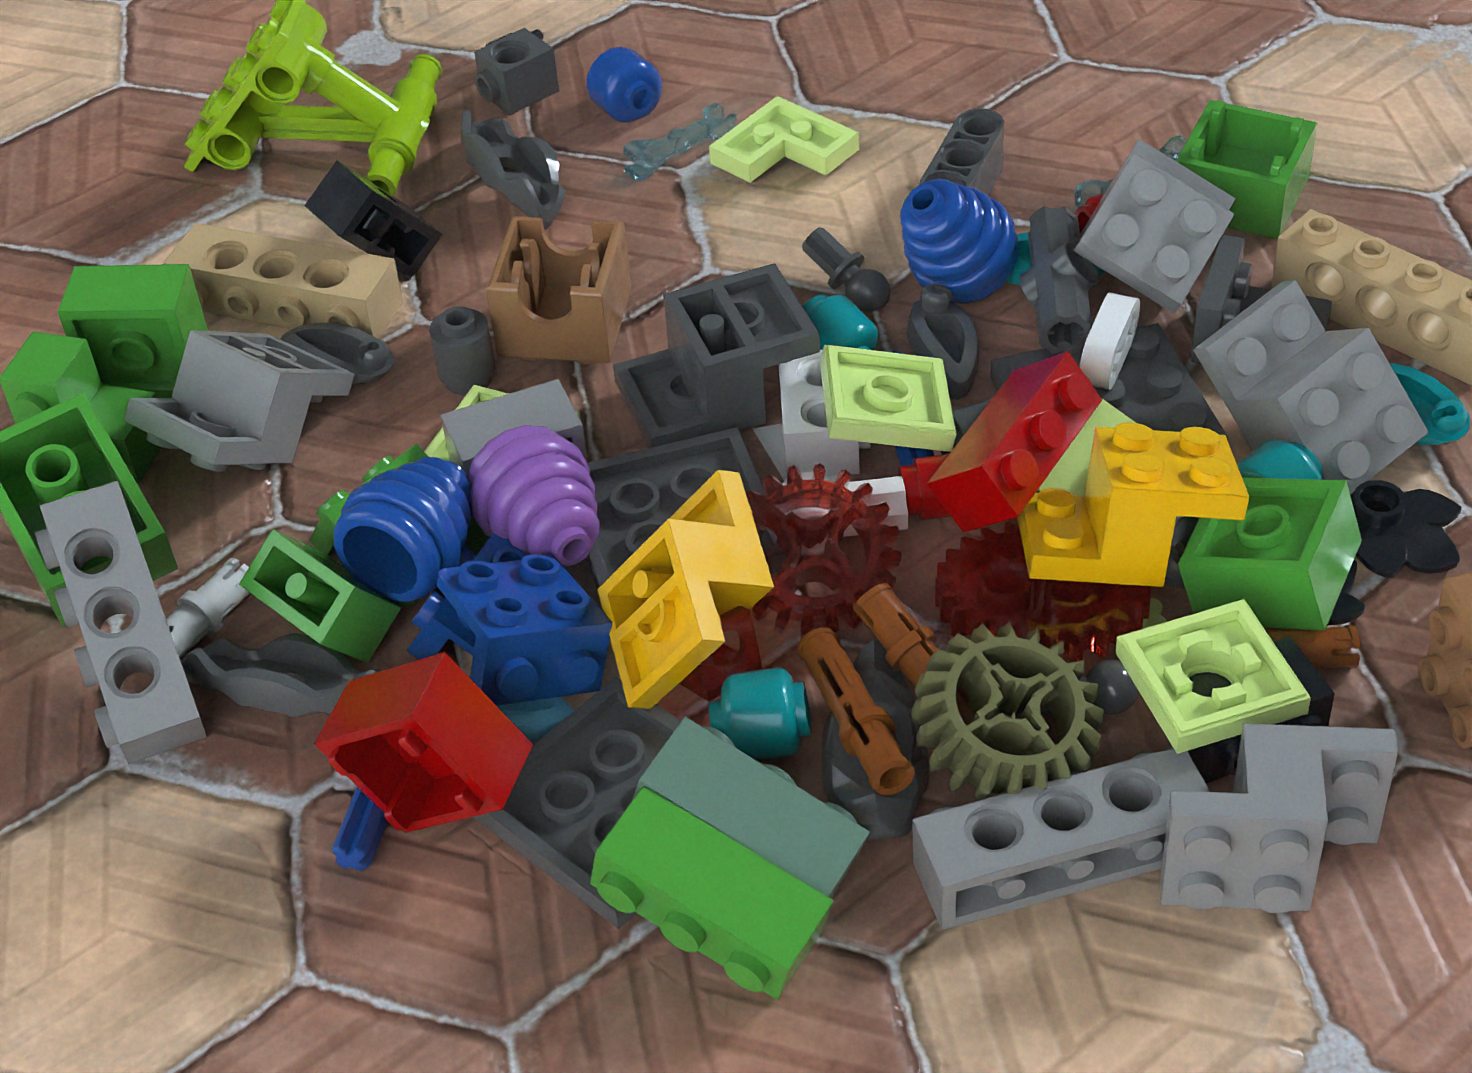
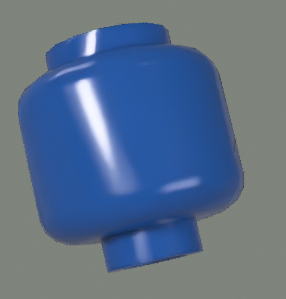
M615 47L600 54L591 64L587 74L586 88L591 100L614 120L632 122L649 115L657 106L662 94V80L658 70L635 50Z

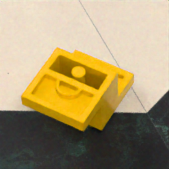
M1131 422L1120 423L1115 428L1095 426L1084 496L1074 495L1063 489H1044L1034 494L1017 517L1029 578L1164 587L1176 516L1245 520L1249 494L1226 435H1219L1210 429L1202 427H1187L1182 429L1181 432L1152 430L1145 425Z
M717 470L597 589L602 610L613 622L609 636L628 708L651 709L725 642L723 633L774 588L769 566L765 559L752 516V510L739 472Z

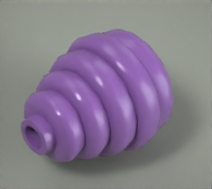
M523 425L505 430L491 439L473 458L467 473V479L472 486L470 490L471 514L485 535L490 537L494 532L497 536L509 538L512 546L523 551L526 556L531 554L546 555L557 560L563 567L577 564L588 556L599 535L595 484L590 477L589 466L580 449L575 444L547 427Z

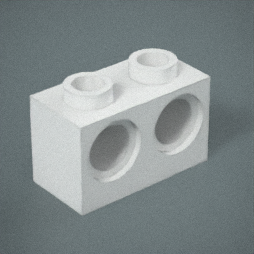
M823 350L816 354L778 364L786 479L802 472H817L825 476L860 474L859 449L870 448V443L828 437L820 359Z

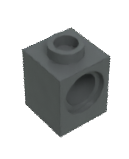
M522 28L474 51L478 71L475 75V83L480 95L486 101L494 103L508 115H512L559 91L554 48L526 28Z

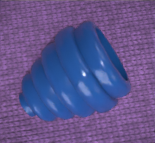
M933 179L921 183L904 200L900 211L904 254L909 261L910 270L921 287L925 288L930 284H941L948 287L952 292L951 302L971 303L987 298L1004 285L1014 271L1019 256V246L1014 221L1002 203L973 187L952 183L947 179Z
M423 457L413 463H407L396 469L381 473L372 478L371 481L356 487L343 505L341 516L333 530L334 548L342 566L351 577L390 601L412 602L427 596L431 590L438 588L439 570L458 567L460 554L467 545V530L471 522L470 490L472 486L464 470L451 461L436 457Z

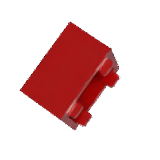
M445 652L350 680L314 742V745L328 757V763L341 776H347L384 812L385 819L396 830H402L404 833L502 810L533 747L528 738Z

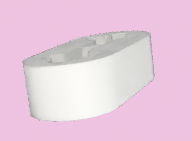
M1107 293L1087 336L1080 361V369L1090 380L1092 386L1109 390L1114 386L1136 332L1140 311L1139 298Z

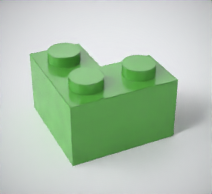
M32 331L0 375V384L15 424L84 392L137 484L140 483L162 448L145 439L147 432L124 421L130 398H157L156 392L102 384L87 339Z

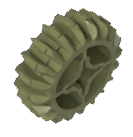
M1010 622L1000 628L996 637L982 623L977 629L973 630L970 639L957 633L955 637L949 640L945 651L938 649L937 653L930 657L926 667L927 671L925 674L920 675L915 687L918 699L914 703L911 716L912 722L921 725L916 735L917 747L935 749L929 759L930 772L949 768L953 772L949 781L951 791L963 787L966 782L976 788L974 792L975 801L987 799L990 793L1000 794L1004 791V794H1017L1022 789L1031 786L1044 790L1047 789L1049 781L1060 778L1070 779L1072 772L1078 770L1086 772L1091 765L1089 762L1090 757H1094L1101 745L1100 738L1102 735L1097 731L1104 721V709L1093 705L1098 696V684L1079 681L1085 671L1084 660L1066 663L1061 658L1064 653L1063 641L1052 645L1049 649L1039 644L1038 627L1029 632L1026 638L1023 639L1016 636ZM961 687L970 698L967 705L974 714L972 722L967 726L960 716L956 703V691ZM1045 706L1051 711L1056 723L1057 745L1046 734L1049 726L1041 715V711ZM995 712H1000L999 715L993 718ZM1022 713L1019 719L1015 718L1016 716Z

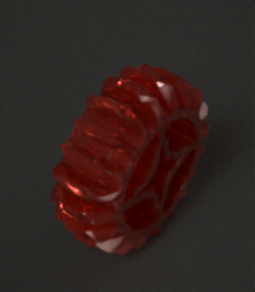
M821 463L814 466L811 480H803L800 469L795 465L787 470V485L785 486L771 474L764 477L763 488L767 498L755 491L748 490L746 492L759 539H761L763 533L768 528L777 535L776 544L787 555L786 560L781 564L780 573L774 580L772 579L774 588L754 605L752 617L760 621L772 610L777 612L774 631L779 634H783L787 630L790 619L800 621L799 634L801 639L805 634L813 630L814 622H822L824 628H830L834 634L838 635V617L840 616L853 629L862 626L863 621L854 612L853 607L858 604L857 601L863 594L878 584L888 583L893 590L896 577L886 569L898 567L902 556L900 551L888 546L898 540L900 534L898 526L880 524L889 514L890 508L887 502H878L867 506L866 504L873 491V487L869 483L860 485L854 492L850 491L848 484L851 474L847 469L841 470L837 474L835 483L825 481L826 470L825 466ZM799 508H821L829 512L820 519L804 520L795 515L792 510ZM850 524L860 536L865 550L866 566L860 576L848 567L850 559L842 553L838 546L839 542L843 539L844 531ZM828 537L825 543L823 558L814 554L808 560L803 559L797 566L798 561H800L802 545L811 549L817 543L821 544ZM810 582L822 583L833 591L838 587L842 590L824 597H806L795 594L801 586Z

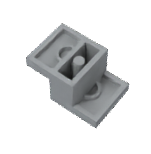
M1139 139L1080 233L1082 237L1073 251L1167 310L1175 313L1184 302L1233 218L1234 213L1229 211L1236 198Z
M1296 280L1279 283L1193 349L1253 451L1268 440L1279 439L1286 442L1300 443L1311 450L1318 458L1324 473L1322 480H1346L1350 495L1360 484L1369 481L1428 433L1426 426L1369 327L1325 331Z
M190 330L172 397L130 398L124 421L147 432L145 439L152 444L169 449H182L190 453V462L201 468L222 472L226 471L227 465H240L249 469L264 470L267 463L293 462L310 402L320 403L323 400V396H348L355 374L267 333Z
M1243 723L1233 793L1173 790L1170 792L1160 876L1161 905H1181L1197 910H1206L1214 907L1261 909L1269 913L1310 911L1324 841L1340 845L1378 843L1398 754L1395 729Z

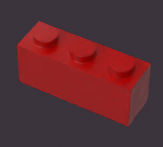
M1068 351L1016 369L1004 382L927 484L963 533L1018 517L1099 406L1102 398Z

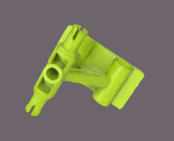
M276 0L269 12L271 17L267 23L261 22L245 47L249 52H246L242 58L237 56L223 77L222 83L227 87L222 86L219 91L214 89L200 110L199 116L206 119V121L199 119L189 133L184 145L191 149V152L183 167L193 172L203 157L225 169L237 170L244 168L249 164L260 138L371 142L368 150L371 166L366 179L395 196L401 176L410 172L414 166L420 141L429 125V118L432 116L437 105V95L434 88L442 74V66L439 61L428 54L416 55L413 61L410 62L406 78L399 80L394 85L389 96L334 60L335 54L321 46L327 32L326 22L317 10L305 3L306 0ZM302 89L308 94H312L315 91L338 107L284 104L295 100Z

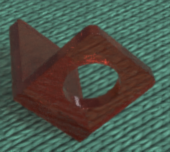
M738 606L719 615L723 633L729 630L737 632L740 640L739 650L736 651L723 643L679 683L708 702L721 696L723 682L729 675L763 670L751 611L744 606Z

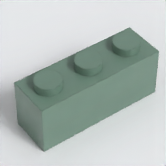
M686 716L643 773L634 794L635 798L642 787L646 786L829 898L833 897L853 866L870 831L857 824L855 818L843 807L830 802L823 803L796 786L794 780L782 769L774 765L759 763L735 748L733 742L721 731L709 726L702 727Z

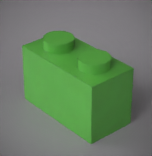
M274 529L271 530L239 583L240 586L319 644L366 663L371 659L402 608L353 579L342 565L322 551Z

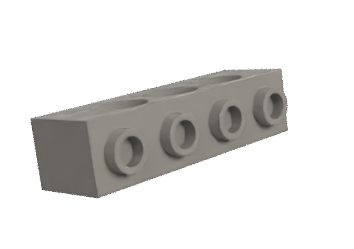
M118 481L40 505L47 529L35 532L36 539L47 569L58 566L61 568L66 587L54 590L66 627L70 628L80 625L86 646L74 649V653L86 687L96 684L100 685L106 706L94 709V713L106 747L109 748L119 744L128 764L206 738L202 721ZM103 556L113 559L110 566L100 573L86 574L81 572L84 564L92 558ZM126 614L133 617L130 625L121 632L106 633L100 630L105 620L113 615ZM144 672L154 676L152 683L142 692L130 694L120 690L123 681L134 673Z
M1174 748L1159 752H1144L1130 760L1101 768L1087 770L1086 772L1074 771L1071 773L1072 777L1070 779L1060 778L1049 781L1047 789L1044 790L1031 786L1022 789L1020 793L1004 794L1003 791L991 798L958 807H942L928 815L912 819L913 864L941 929H949L1161 869L1171 790L1210 792L1188 751L1177 754Z

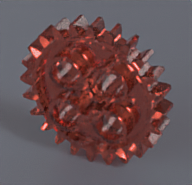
M1010 521L1005 522L1004 533L998 534L984 527L981 528L980 541L965 536L960 539V549L948 548L946 550L945 562H938L935 607L940 608L939 620L942 623H951V635L953 637L957 633L963 636H971L973 630L977 629L982 623L995 637L1000 628L1008 622L1011 623L1016 636L1023 639L1026 638L1029 632L1038 627L1039 644L1050 649L1052 645L1063 641V655L1067 654L1076 662L1083 660L1084 651L1090 650L1102 657L1108 656L1109 642L1116 645L1117 636L1143 629V619H1149L1151 586L1046 580L1042 612L1039 618L1033 619V611L1037 609L1039 604L1041 579L1029 578L1020 529Z

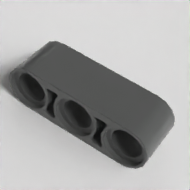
M982 108L970 109L961 113L950 128L922 176L919 185L933 179H947L952 183L973 187L989 195L1003 168L1004 120L1002 116L995 111Z

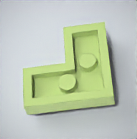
M776 96L709 146L710 164L750 183L784 157L826 176L859 150V132Z

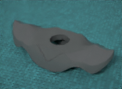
M463 110L461 143L463 144L468 164L473 166L478 175L483 179L485 185L504 193L508 200L528 217L542 218L544 230L547 229L559 213L565 197V188L559 185V162L556 152L544 139L527 136L518 138L514 135L506 120L497 117L480 122H472L471 111ZM502 166L512 168L519 173L506 172Z
M297 633L279 636L258 649L244 648L228 638H220L207 645L204 649L197 648L188 653L182 662L188 684L202 686L210 691H222L237 704L244 707L251 706L287 714L291 717L318 713L331 714L350 680L380 672V670L375 669L365 672L358 671L352 667L343 653L319 644L308 635Z
M875 639L862 648L853 666L862 678L863 684L876 706L886 709L895 723L896 733L894 737L908 762L910 761L915 769L912 782L901 792L890 796L879 795L876 790H873L858 758L848 754L841 744L838 735L840 725L832 711H830L824 726L822 738L823 790L830 803L837 804L846 809L855 818L857 824L870 831L866 841L898 838L909 834L912 829V819L915 817L919 799L927 789L929 781L928 750L917 747L916 735L921 725L912 722L911 711L915 703L914 697L901 670L894 671L885 659L887 651Z

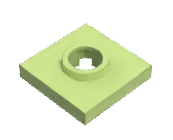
M1244 599L1117 636L1116 655L1177 754L1242 734L1243 723L1276 724L1308 714L1311 700L1310 695ZM1197 673H1215L1227 678L1232 685L1212 688V696L1205 697L1192 692L1193 682L1189 677Z

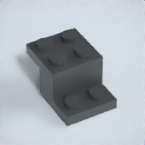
M773 263L663 294L668 349L614 364L613 369L615 383L648 447L651 448L738 427L739 431L765 424L766 409L763 369L819 353V332L777 265Z

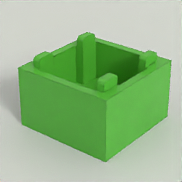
M1209 100L1176 162L1236 198L1229 211L1234 213V216L1227 228L1278 239L1310 176L1317 122L1232 105L1223 101Z
M189 264L74 266L57 311L66 336L87 339L102 384L156 392L157 398L172 397L190 330L208 331Z
M1242 477L1249 494L1245 520L1199 518L1178 562L1193 614L1244 599L1263 627L1325 631L1362 541L1347 481Z

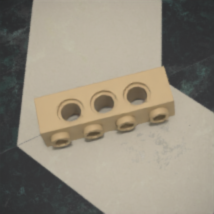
M1312 209L1278 237L1271 289L1282 281L1296 280L1305 296L1327 299L1332 302L1329 319L1350 329L1369 327L1377 342L1472 386V280Z
M200 223L193 224L163 262V264H189L203 312L291 329L311 323H339L358 328L379 339L403 303L394 258Z

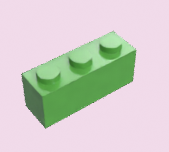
M646 786L642 787L596 850L590 884L597 888L600 896L613 908L624 913L636 912L660 927L665 938L676 947L687 952L699 951L723 966L730 979L742 988L752 992L763 991L776 1000L780 998L822 933L834 901Z

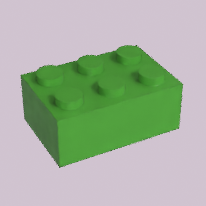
M84 392L0 431V514L62 627L66 624L54 590L66 587V583L60 566L48 570L40 551L35 532L47 529L40 505L118 481L152 580L155 581L179 569L164 529ZM103 556L92 558L84 564L81 572L86 574L100 573L110 566L113 559Z

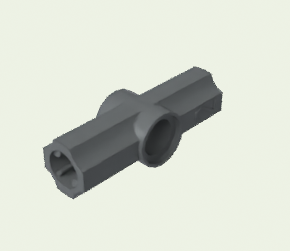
M1043 206L1029 217L1030 231L1028 233L1031 268L1020 275L1019 281L1026 298L1036 309L1039 343L1052 354L1068 351L1075 355L1083 350L1092 327L1088 290L1099 282V276L1092 262L1073 251L1081 239L1078 217L1065 206L1060 208Z

